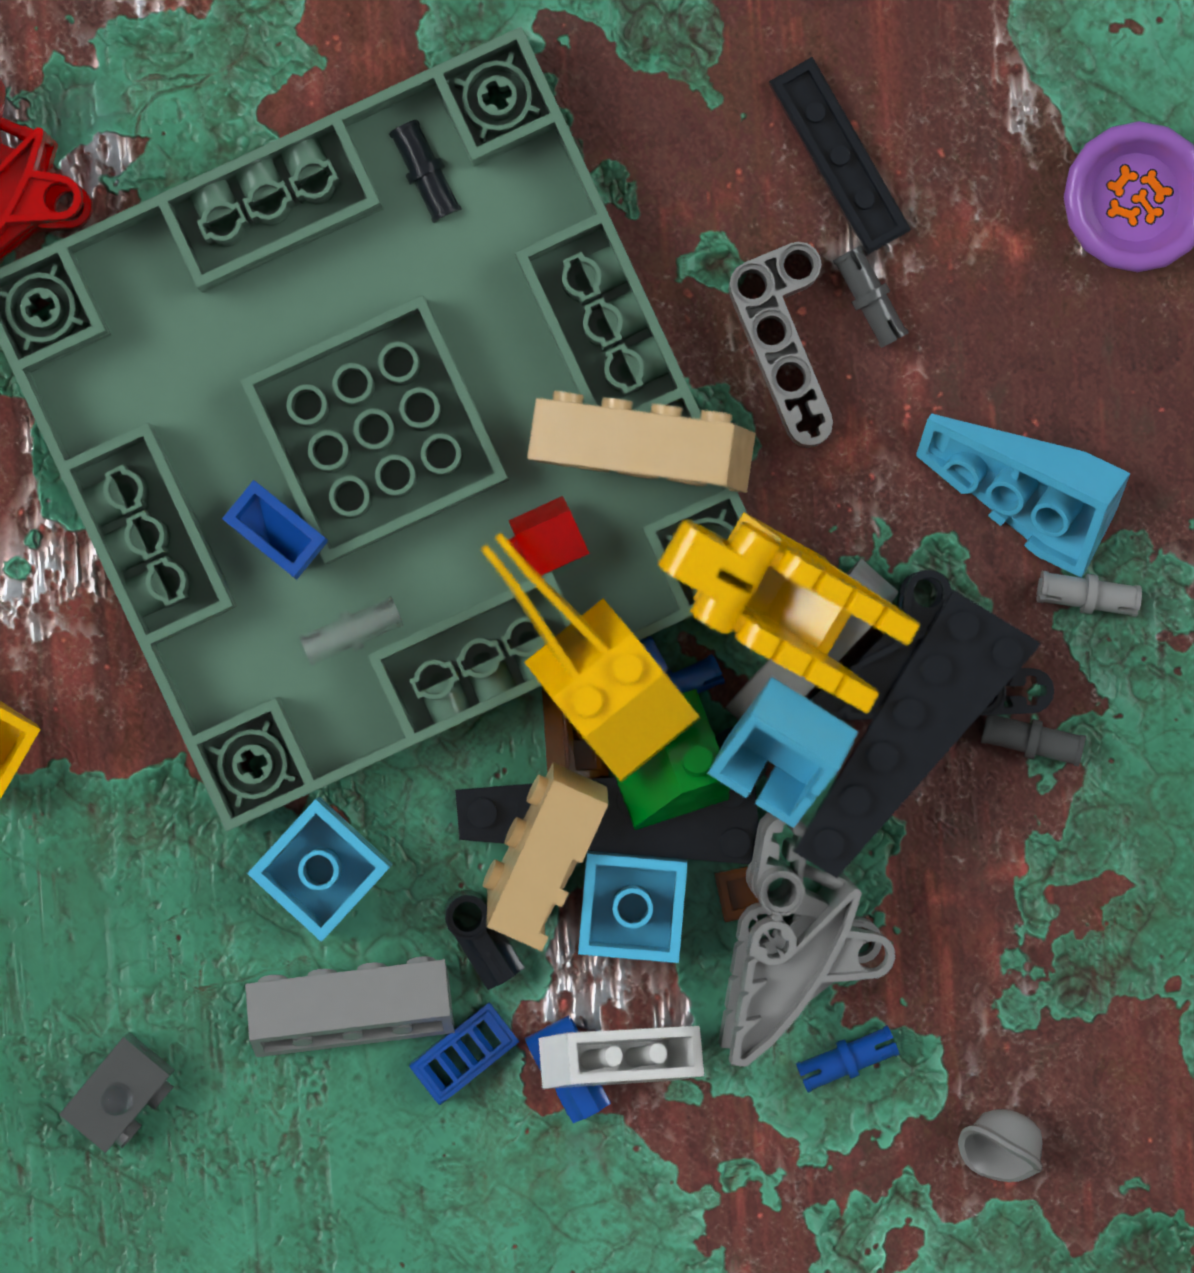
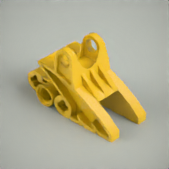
M745 512L742 513L727 540L695 522L684 519L658 562L659 567L665 572L697 590L693 597L695 602L690 609L691 614L697 619L725 634H729L731 630L736 631L734 635L736 639L750 649L773 660L791 672L804 677L831 694H835L840 699L868 713L879 695L878 690L828 656L850 616L853 614L907 645L920 626L915 619L830 564L824 556Z

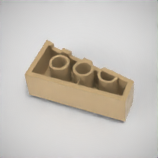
M560 391L553 392L552 400L536 398L527 459L544 464L609 473V470L618 471V474L646 479L662 477L667 478L669 481L700 487L714 484L725 487L729 491L747 493L756 433L736 424H731V414L702 410L700 419L681 417L682 408L652 404L651 413L632 411L633 402L615 398H602L601 406L583 404V395Z

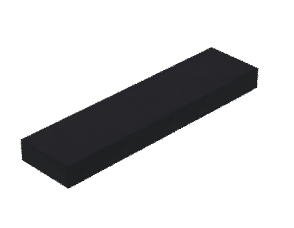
M811 57L770 80L768 83L866 256L910 232V226L814 58Z

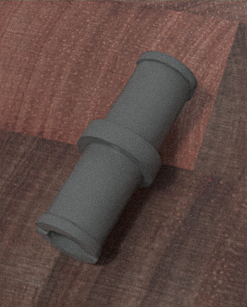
M861 245L833 260V263L837 265L855 298L851 302L855 310L861 309L879 342L880 348L909 333L887 296V293L890 292L886 283L881 285Z
M987 715L981 743H989L1024 752L1025 758L1034 759L1035 755L1079 766L1086 736L1043 727V721L1035 719L1032 720V723H1027L998 715Z

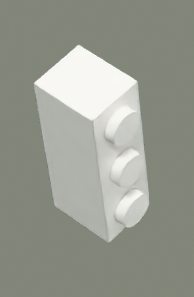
M700 1026L575 1032L538 1038L543 1089L675 1081L704 1076Z

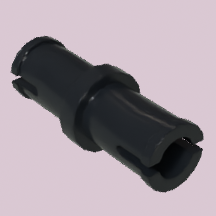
M412 120L392 130L389 135L393 138L409 170V173L406 174L409 184H416L432 217L431 220L435 223L446 215L457 212L462 208L458 205L441 170L445 168L442 159L435 158L419 126V121Z

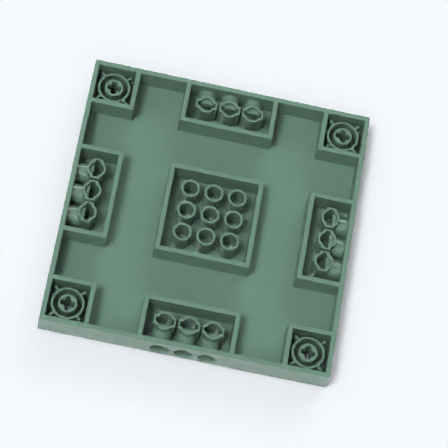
M521 26L0 268V346L226 832L542 686L524 662L546 644L498 570L481 551V548L486 544L518 582L554 637L572 623L525 576L495 539V536L500 532L506 540L515 536L508 520L563 496L590 554L542 575V577L581 616L604 598L639 641L693 616L690 609L695 602L693 597L697 590L671 576L658 565L682 521L687 519L695 522L727 540L742 513H747L738 492L729 491V489L719 485L707 484V486L700 487L669 481L667 478L662 477L646 479L618 474V471L609 470V473L544 464L527 459L536 398L552 400L554 391L583 395V404L601 406L602 398H615L633 402L632 411L651 413L652 404L682 408L681 417L700 419L701 412ZM497 87L501 94L510 92L512 96L505 98L506 108L498 110L495 104L485 105L484 101L490 99L488 92L490 89ZM412 120L419 121V126L435 158L442 159L445 168L441 170L458 205L462 208L457 212L446 215L435 223L431 220L432 217L416 184H409L406 177L409 170L393 138L389 135L392 130ZM40 298L55 304V308L49 310L52 317L47 321L32 315V310L38 309L35 302ZM253 480L329 540L297 580L222 519ZM250 749L255 756L263 754L266 758L267 765L261 767L264 772L261 777L257 778L253 771L245 773L242 769L241 762L248 760L245 753Z

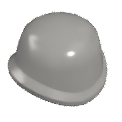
M1007 1109L991 1110L983 1113L972 1126L965 1127L960 1133L958 1147L961 1157L972 1171L981 1176L997 1181L1019 1182L1042 1171L1041 1156L1043 1143L1041 1130L1030 1118L1023 1114Z

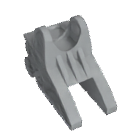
M769 812L759 822L752 862L746 871V882L752 893L759 900V903L746 907V910L738 920L735 936L738 941L734 943L730 967L732 975L728 979L724 1004L727 1009L723 1011L718 1040L721 1048L730 1049L728 1060L731 1065L747 1067L768 1050L797 1019L809 1001L832 983L880 978L888 973L895 961L894 947L880 933L878 927L869 919L855 916L862 895L859 888L843 872L838 878H835L827 872L806 864V859L792 851L806 826L799 821L792 828ZM784 825H787L794 833L793 838H784L781 854L790 861V867L779 857L780 844L773 838V833L782 832ZM806 877L816 881L823 887L817 893L807 890L803 885V878ZM783 878L781 885L777 889L767 891L769 884L773 880ZM766 914L767 917L758 920L757 915ZM795 914L787 923L783 920V916ZM754 919L757 923L751 929L748 928L750 921ZM773 929V932L769 934L768 930ZM763 934L766 935V938L760 939ZM872 941L867 951L858 953L865 943ZM883 945L885 948V958L879 966L866 968L860 964L873 960L879 954Z

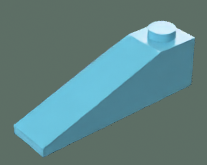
M931 414L927 419L916 454L920 460L961 494L971 493L992 511L988 516L1001 526L1006 522L1026 538L1027 541L1024 546L1034 555L1081 578L1085 574L1118 509L1130 476L1129 472L1084 451Z

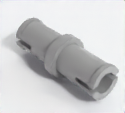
M1042 570L1041 578L1038 580L1036 597L1038 603L1047 602L1079 607L1080 612L1085 614H1092L1094 610L1137 617L1138 610H1140L1142 587L1140 585L1132 586L1100 581L1098 576L1094 574H1086L1084 578L1049 573Z

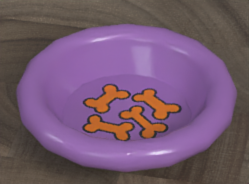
M1141 121L1110 127L1087 142L1069 168L1063 196L1068 225L1083 249L1108 267L1137 273L1167 267L1191 251L1194 247L1193 143L1169 127Z

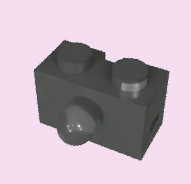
M129 1032L120 1040L59 1115L105 1153L114 1143L124 1148L142 1126L135 1120L142 1109L148 1104L155 1110L173 1089L174 1086L167 1079L175 1069Z

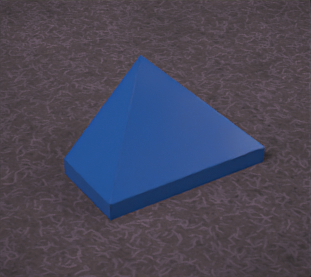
M255 480L251 482L222 518L296 580L329 541Z

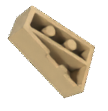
M552 763L546 777L539 774L534 780L527 796V802L531 806L524 819L518 817L514 819L504 843L509 848L501 862L496 859L493 860L483 881V887L487 888V927L540 951H543L548 940V936L545 935V923L555 905L563 906L568 892L563 889L576 864L583 862L608 807L606 786L556 763Z

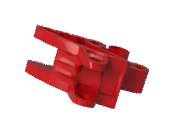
M1 78L0 133L4 131L18 137L22 142L13 149L2 144L0 136V264L7 255L35 233L78 229L90 220L93 212V202L83 188L70 177L51 173L58 143L41 127L32 129L3 118L6 89ZM66 193H73L74 200L72 205L63 212H57L56 204L58 199ZM84 202V209L82 214L73 221H67L69 219L74 218L78 214Z

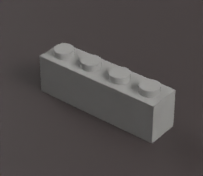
M421 956L408 960L406 964L394 966L373 962L360 965L357 970L337 972L333 969H317L309 972L307 976L287 978L283 975H268L261 977L258 982L245 984L249 1041L256 1057L455 1033L450 980L445 959L436 960L433 957Z

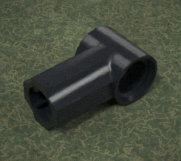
M461 890L454 893L448 899L444 912L448 930L457 939L487 990L503 984L525 968L506 935L487 927V903L479 893L472 890ZM464 902L474 903L481 909L479 921L470 927H462L453 919L455 908Z

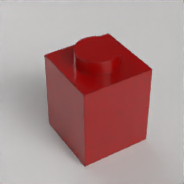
M563 496L508 520L515 536L507 539V541L541 576L590 554Z

